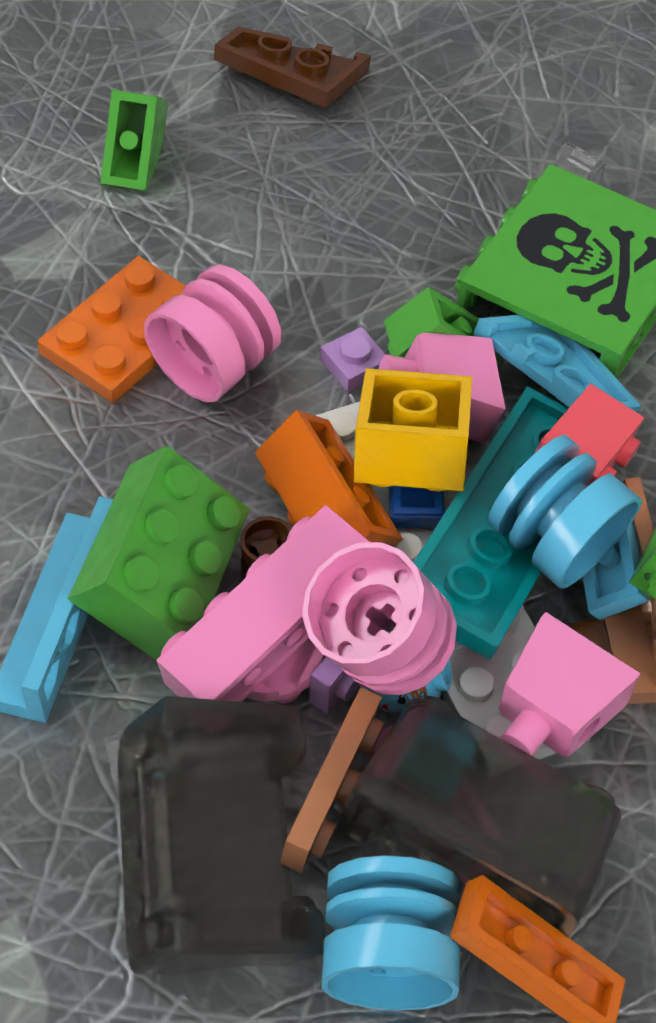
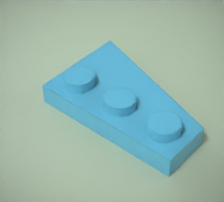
M521 315L479 318L473 335L492 338L495 352L569 408L591 383L637 413L639 412L641 405L589 347Z

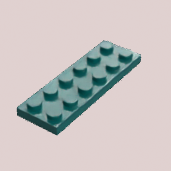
M528 386L465 481L464 491L458 492L413 561L450 602L457 623L455 641L489 660L493 658L541 573L532 564L533 553L541 538L521 550L514 548L509 543V533L505 535L500 534L488 524V515L495 500L508 481L534 455L543 437L569 409Z

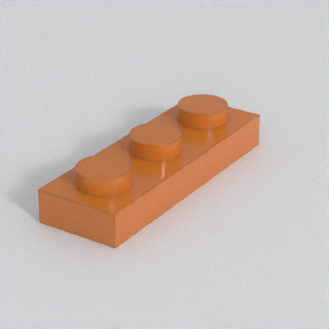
M484 875L466 882L449 936L451 939L567 1022L616 1023L625 978Z

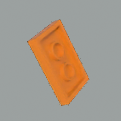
M138 255L37 340L39 354L111 403H114L158 364L145 340L144 323L147 317L168 299L181 295L186 285Z

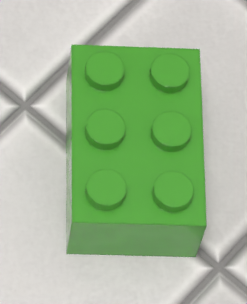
M167 445L129 465L67 599L156 660L161 656L163 647L171 637L180 631H189L204 617L207 606L215 597L250 508Z

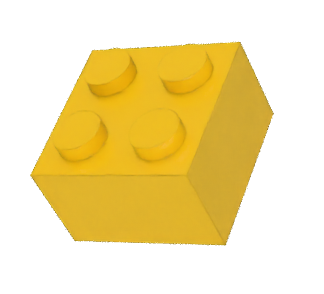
M366 368L355 429L354 483L372 484L377 487L402 486L426 488L435 492L446 490L464 491L473 376Z

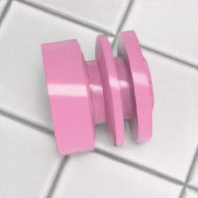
M221 264L205 269L200 273L197 280H193L185 286L181 295L168 299L152 312L144 323L145 340L152 356L162 371L181 390L191 397L206 403L218 401L240 382L245 375V371L254 370L263 359L269 357L281 344V327L276 312L266 296L249 278L234 268Z
M383 542L356 543L335 552L316 570L305 590L302 616L308 638L326 658L337 667L342 668L355 682L377 694L404 695L426 686L444 670L455 648L457 623L450 602L402 550ZM392 626H394L395 628L390 633H388V630Z

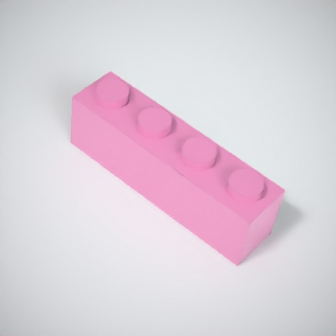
M327 505L312 518L307 516L299 520L289 532L287 541L273 554L260 556L247 571L246 578L230 593L223 592L216 596L207 606L204 617L189 631H180L168 640L161 651V656L156 660L164 684L213 729L308 639L302 611L305 590L316 570L335 552L356 543L370 541Z

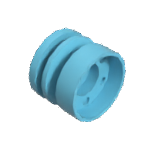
M565 434L552 439L541 447L516 471L495 500L488 515V524L500 534L505 535L509 533V543L514 548L521 550L541 538L533 553L532 564L562 589L576 583L610 551L630 526L642 503V499L611 473L598 478L587 486L596 470L597 460L588 453L579 455L580 446Z
M384 855L362 857L343 862L328 872L327 898L330 901L326 905L325 922L334 932L324 939L321 989L331 998L350 1005L395 1011L432 1008L445 1005L457 998L459 992L460 947L449 936L458 911L456 907L460 899V880L453 871L426 860Z

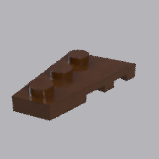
M239 26L218 41L214 49V60L231 67L234 71L246 73L268 83L273 88L285 90L305 99L312 105L324 108L332 104L369 71L371 55L356 52L354 59L332 55L333 47L317 44L315 49H304L292 46V41L289 37Z

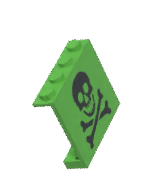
M549 164L539 179L532 178L529 181L519 205L508 208L496 235L492 236L489 234L484 239L477 259L472 266L466 264L459 272L454 286V290L459 292L457 305L467 310L469 306H474L477 295L601 353L599 360L618 379L656 322V210L553 164Z

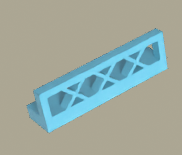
M99 496L90 518L66 512L0 669V712L47 723L89 616L87 612L67 598L113 499Z

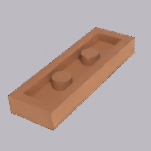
M360 687L285 841L280 864L302 874L311 854L322 859L337 826L336 823L328 820V817L335 802L347 806L361 775L360 771L352 768L360 751L371 755L385 722L375 718L382 696Z

